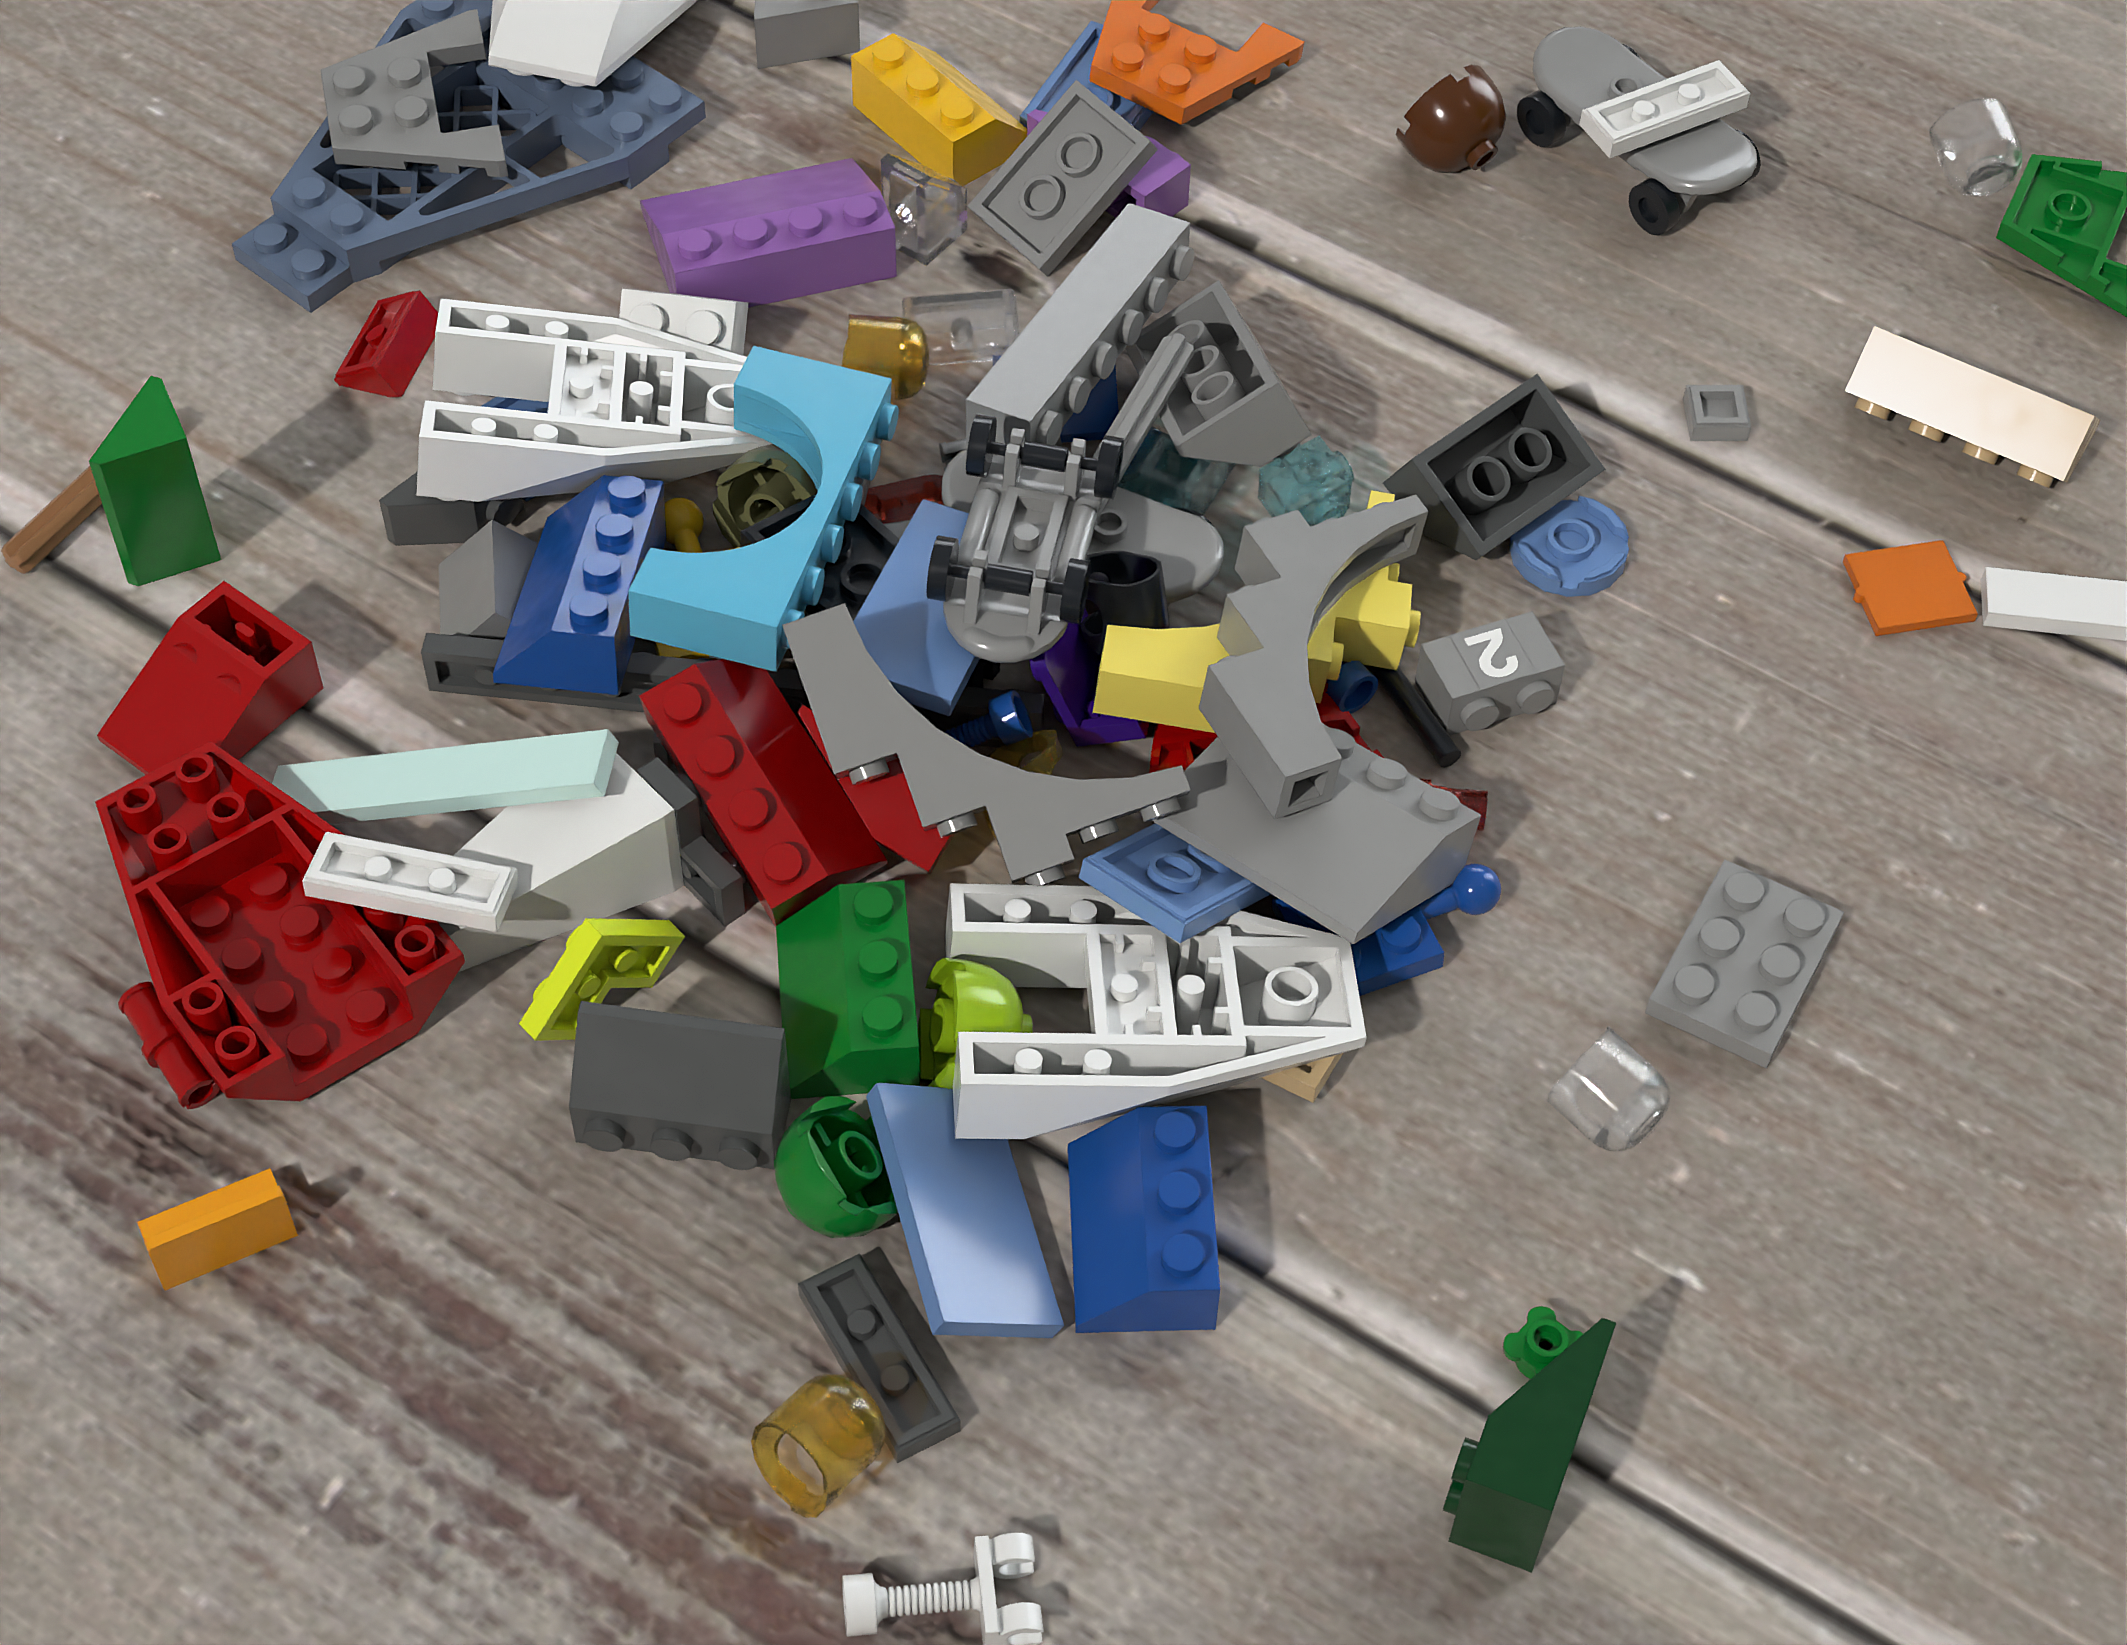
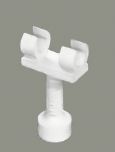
M1006 1533L989 1539V1535L976 1536L973 1552L976 1577L970 1579L969 1583L967 1580H963L961 1584L958 1580L955 1581V1584L952 1581H948L947 1585L945 1582H941L938 1585L936 1582L932 1586L930 1583H926L925 1587L923 1584H918V1587L914 1584L910 1586V1589L908 1585H904L903 1588L896 1586L894 1590L892 1586L887 1590L875 1582L872 1573L843 1575L842 1588L846 1636L877 1634L879 1623L887 1618L888 1615L895 1617L896 1613L900 1617L903 1616V1613L906 1616H910L911 1612L913 1615H917L920 1612L922 1615L926 1611L928 1614H932L933 1610L935 1613H940V1610L944 1613L948 1611V1608L950 1612H954L955 1609L962 1611L963 1607L965 1610H969L971 1607L980 1613L983 1645H1038L1042 1643L1041 1632H1044L1041 1606L1035 1603L1021 1602L997 1608L993 1577L1015 1579L1034 1572L1033 1562H1035L1032 1536L1025 1533Z

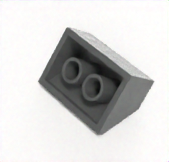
M1536 374L1412 458L1384 481L1383 484L1390 494H1395V501L1417 495L1428 510L1422 534L1474 560H1478L1606 469L1540 376Z
M581 1001L577 1016L569 1110L576 1142L586 1143L594 1149L605 1152H614L621 1148L651 1152L660 1158L671 1161H682L687 1158L717 1161L737 1170H750L755 1167L775 1169L774 1160L784 1134L791 1103L785 1028Z

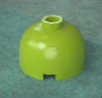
M943 958L936 962L925 987L937 990L932 1009L920 1008L918 1020L921 1079L933 1080L928 1087L953 1089L958 1032L1033 1033L1032 1018L1029 1014H1023L1020 996L1008 978L988 965L970 960Z

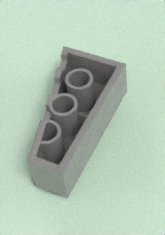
M755 0L754 26L758 69L860 51L858 0Z

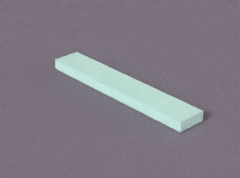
M609 729L280 765L277 767L272 784L329 824L605 796L619 742Z

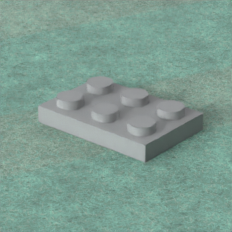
M1075 80L967 207L1048 277L1158 149L1147 137L1080 82Z
M1724 859L1651 994L1645 1014L1767 1069L1840 925L1844 911Z

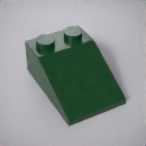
M1601 1318L1488 1415L1479 1442L1465 1437L1452 1473V1483L1443 1507V1511L1455 1515L1448 1542L1532 1573L1616 1322Z

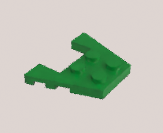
M2032 154L2001 221L1996 238L2127 317V265L2106 258L2127 209V172L2101 170L2102 161Z

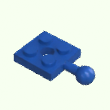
M1482 864L1466 865L1458 874L1454 883L1379 928L1371 936L1361 939L1355 944L1350 942L1359 996L1443 967L1444 951L1427 920L1456 909L1470 915H1481L1489 912L1498 903L1501 895V884L1496 873ZM1272 895V910L1277 920L1337 935Z

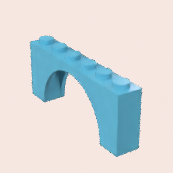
M753 346L734 382V429L762 438L787 452L805 469L818 492L811 505L791 525L779 533L751 545L705 553L675 552L650 547L628 590L630 636L777 672L787 648H790L782 625L804 618V610L807 604L815 606L818 603L824 584L826 562L835 563L837 561L843 543V525L846 520L854 521L860 509L863 493L862 483L864 479L870 481L874 479L879 466L882 439L891 441L895 433L899 407L898 405L891 404L892 378Z

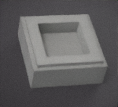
M1686 385L1683 403L1690 441H1748L1751 423L1743 385Z

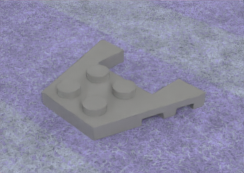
M477 9L458 14L320 70L331 145L336 164L406 170L407 162L438 164L439 172L460 174L462 166L486 168L487 176L490 177L508 176L499 125L441 133L430 68L486 59Z

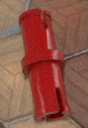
M142 982L128 989L120 997L118 1006L142 1040L143 1046L141 1051L147 1063L153 1068L161 1070L183 1108L186 1106L187 1109H194L207 1104L219 1093L220 1088L162 1010L152 982Z

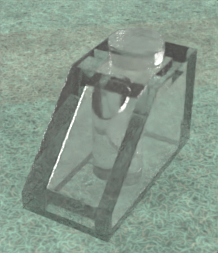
M889 153L881 158V190L895 226L896 249L927 266L967 230V188L961 186L952 178L945 177L923 164Z

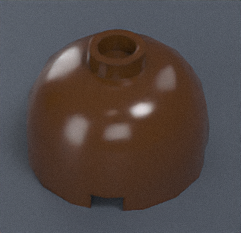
M1479 65L1464 67L1470 76L1464 77L1458 82L1451 74L1441 79L1426 91L1405 114L1404 118L1410 124L1406 132L1397 128L1396 136L1398 141L1423 167L1442 173L1458 172L1468 166L1472 170H1478L1490 162L1497 154L1498 148L1495 143L1501 137L1506 121L1505 107L1502 96L1494 82Z

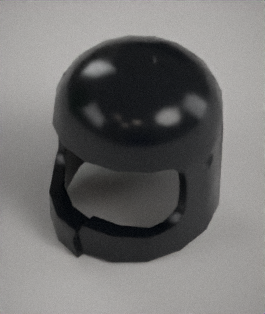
M1102 551L1087 555L1086 560L1091 561V574L1094 572L1103 573L1110 582L1107 583L1090 579L1087 599L1094 602L1099 610L1086 616L1080 625L1084 641L1091 650L1100 656L1102 655L1107 625L1169 629V613L1161 561L1152 556L1126 551Z

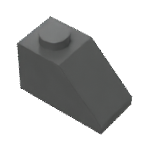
M417 472L379 500L387 538L396 546L465 543L491 520L507 526L515 519L518 513L524 510L522 498L475 502L465 500L444 501L435 497L416 496Z

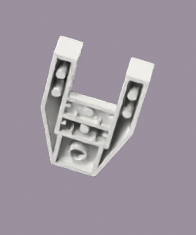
M440 299L435 331L433 390L448 391L460 396L476 394L549 402L548 413L425 401L419 434L416 496L435 497L444 501L465 500L481 502L582 492L603 475L618 477L635 476L640 479L663 481L665 484L729 466L749 450L772 443L752 434L734 429V382L747 359L745 356L614 317Z
M950 883L945 930L946 958L970 960L988 965L1008 978L1014 987L1087 988L1091 1034L958 1032L953 1079L955 1139H1027L1126 1114L1137 1107H1154L1225 1089L1365 1046L1367 1037L1351 944L1339 935L1239 911L1184 942L1178 943L1092 886L1041 885L1037 887L1036 885Z

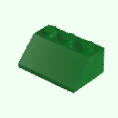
M904 880L838 884L776 926L782 1028H785L791 1099L866 1094L870 1092L876 1083L920 1086L919 1039Z

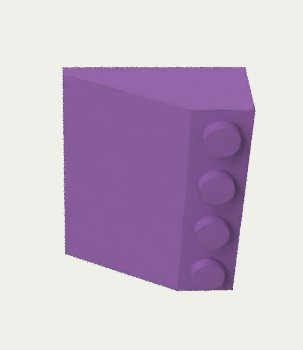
M853 158L640 200L641 210L670 293L749 302L748 308L897 277L895 226L881 191Z

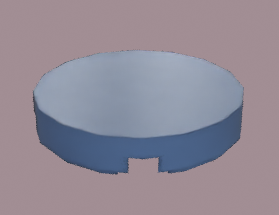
M1579 496L1578 501H1560L1513 534L1510 538L1509 550L1513 565L1524 579L1543 591L1566 597L1589 596L1609 588L1623 574L1629 551V536L1626 525L1612 509L1594 499Z

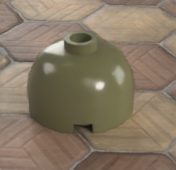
M774 444L765 445L743 454L719 476L715 485H718V497L713 502V515L722 535L734 548L740 547L741 530L817 494L818 491L808 473L793 457Z

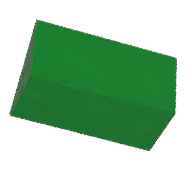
M150 376L89 460L127 582L135 586H142L221 560L186 435L163 380Z

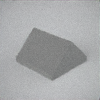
M491 520L439 564L440 634H464L475 638L504 640L538 543Z

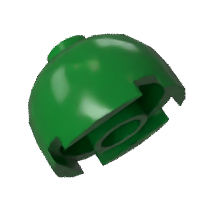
M826 1096L798 1116L784 1132L774 1160L775 1180L788 1211L808 1228L830 1238L864 1236L898 1214L872 1116L865 1120L859 1114L849 1110L856 1101L841 1096Z

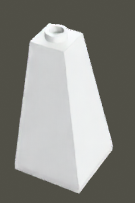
M616 753L605 796L507 806L453 855L517 868L518 885L497 933L437 922L463 953L465 963L460 971L576 929L583 923L585 918L603 919L673 893L684 886L675 811Z

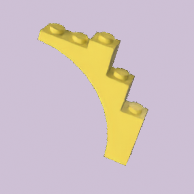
M1371 490L1366 509H1370L1382 502H1393L1395 494ZM1393 563L1377 570L1346 591L1321 618L1307 645L1309 683L1315 703H1321L1326 680H1338L1342 661H1360L1363 665L1397 670L1404 646L1415 647L1421 612L1411 610L1412 584L1398 582L1399 563ZM1220 623L1205 627L1169 629L1107 625L1092 713L1215 733L1199 710V704L1208 665L1215 664L1229 656L1217 638Z

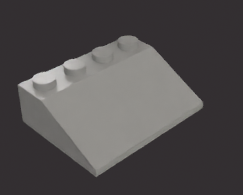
M1323 724L1342 757L1331 800L1277 819L1272 817L1221 740L1217 737L1184 771L1191 791L1188 795L1177 798L1181 810L1151 821L1352 944L1357 943L1453 884L1458 874L1465 867L1481 814L1460 803L1459 799L1451 792L1434 788L1409 774L1406 768L1399 762L1382 758L1357 744L1350 734Z

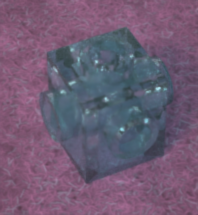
M1319 435L1303 445L1299 443L1288 455L1274 458L1272 462L1259 469L1258 499L1271 517L1298 510L1311 527L1326 519L1344 516L1350 507L1354 474L1344 455L1339 451L1332 453Z

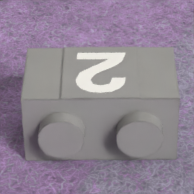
M1531 611L1422 643L1415 684L1431 712L1450 736L1467 730L1479 731L1490 726L1493 722L1523 713L1535 714L1546 709L1549 705L1556 704L1565 664L1535 614Z

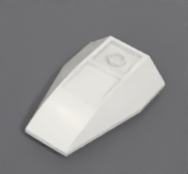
M493 0L488 65L507 69L510 73L519 76L534 74L560 79L564 84L581 87L590 85L596 87L698 0Z

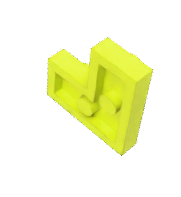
M585 918L583 923L570 934L566 942V950L549 977L544 979L534 991L533 1002L519 1022V1025L535 1041L575 1040L577 1016L581 1001L601 1004L611 988H652L685 936L670 920Z

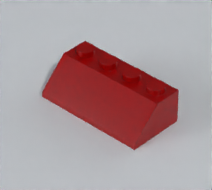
M726 659L695 663L639 695L648 723L678 771L685 774L693 782L702 799V810L729 853L741 866L748 884L775 927L838 884L855 883L888 864L884 854L766 669Z

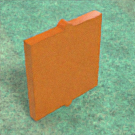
M1943 540L1850 553L1844 556L1843 564L1855 589L1853 600L1856 603L1862 604L1875 636L1975 622L1978 613L1964 585L1966 575L1958 572Z

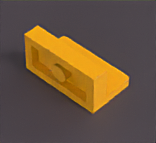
M270 1168L137 1222L164 1291L298 1236L281 1187L277 1185Z

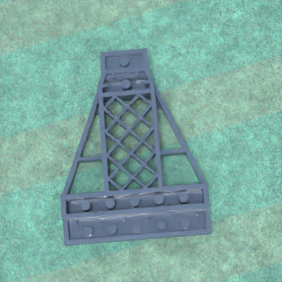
M415 0L398 13L376 47L458 14L477 9L486 59L443 65L442 67L445 69L432 77L441 133L499 125L500 131L516 130L509 136H501L508 176L490 177L487 176L486 168L462 166L460 174L439 172L438 165L422 166V163L413 162L412 166L406 167V170L336 164L331 145L328 118L326 117L271 196L274 215L232 243L235 259L312 313L352 283L382 274L415 249L618 181L629 189H633L669 162L668 145L706 118L705 102L634 56L629 58L596 87L590 85L575 87L564 84L560 79L534 74L519 76L510 73L507 69L489 66L493 0ZM492 105V111L463 112V106ZM501 105L508 110H501ZM561 145L588 161V163L542 178L528 170ZM508 183L513 186L512 188L495 193ZM421 186H437L428 193H421ZM411 187V193L382 194V188ZM372 188L371 195L351 196L344 191V189ZM397 214L389 221L380 216Z

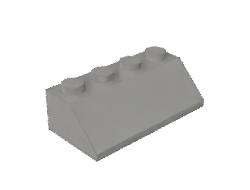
M1219 280L1143 328L1136 343L1133 346L1127 345L1125 347L1140 377L1163 337L1180 333L1185 336L1187 342L1194 346L1192 359L1159 413L1170 438L1183 457L1262 467L1274 458L1288 455L1298 446L1299 442L1312 435L1255 336Z

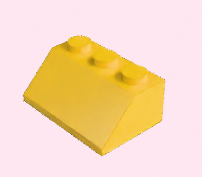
M892 33L851 55L853 106L953 192L1004 164L1027 137V128L935 51Z

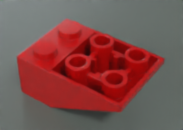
M223 581L176 619L98 732V739L145 775L209 741L239 760L324 689L312 641L229 583Z

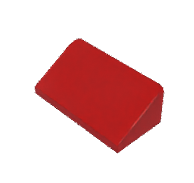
M420 290L377 301L335 374L334 380L339 386L386 397L397 398L404 394L435 338L438 312Z

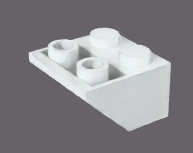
M622 289L619 319L743 356L749 302L640 289Z

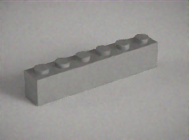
M1128 203L966 398V446H968L970 431L976 414L996 417L995 442L1010 444L1012 429L1018 428L1025 430V441L1055 445L1060 437L1062 427L1073 413L1078 414L1085 407L1091 390L1100 379H1107L1110 376L1117 357L1127 345L1133 346L1136 343L1144 323L1153 312L1159 313L1165 305L1168 293L1178 280L1184 281L1188 277L1194 261V249L1189 247L1190 222Z

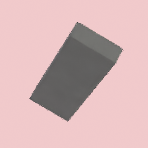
M860 1253L798 1283L801 1300L897 1463L961 1431L960 1418Z

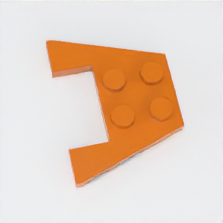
M1111 0L1092 60L1089 81L1182 125L1232 98L1233 89L1246 82L1256 85L1270 77L1271 69L1282 63H1285L1288 67L1297 63L1302 57L1304 41L1262 23L1245 44L1235 52L1217 44L1206 35H1198L1170 22L1168 18L1161 14L1151 13L1150 10L1160 0Z

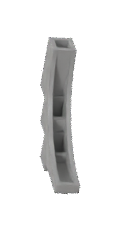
M1417 495L1393 502H1382L1370 509L1340 518L1326 519L1311 527L1298 510L1272 518H1262L1244 526L1235 571L1246 586L1226 595L1217 634L1218 640L1229 656L1215 664L1208 665L1199 710L1274 819L1331 800L1342 757L1321 722L1309 683L1307 645L1321 618L1346 591L1377 570L1417 553L1428 515L1427 508Z
M845 603L782 625L836 778L840 779L850 776L853 785L861 784L890 773L887 762L899 758L924 831L937 827L941 838L977 826L978 823L974 814L987 810L1012 883L1025 879L1027 885H1036L1038 887L1066 878L1062 866L1074 862V856L1067 839L1068 836L1078 833L1082 844L1118 832L1116 820L1139 811L1144 822L1166 816L1181 810L1177 798L1188 795L1191 791L1182 765L1130 778L1079 780L1028 772L981 755L936 728L895 690L867 652Z

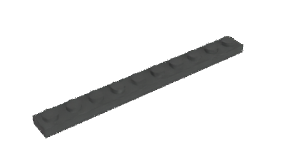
M426 633L421 649L429 691L644 712L639 695L695 663L712 661V659L707 658L686 659L656 656L646 652L631 653L619 695L494 683L493 671L504 640L475 638L464 634ZM778 668L777 672L767 670L802 727L806 728L798 711L802 704L811 709L798 670ZM965 686L950 716L911 704L931 724L945 733L946 730H951V728H956L959 725L962 726L963 723H968V721H973L976 718L979 719L981 716L985 717V714L989 712V699L1015 690L1028 711L1032 723L1033 736L1010 746H1006L1000 738H992L976 746L1041 751L1044 694L1029 693L1018 689L999 690Z

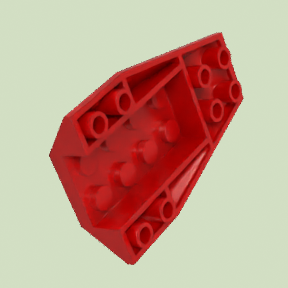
M211 741L95 801L161 1008L226 1098L303 1101L417 1035L465 963L463 953L437 921L305 896L302 880L325 832L345 834Z

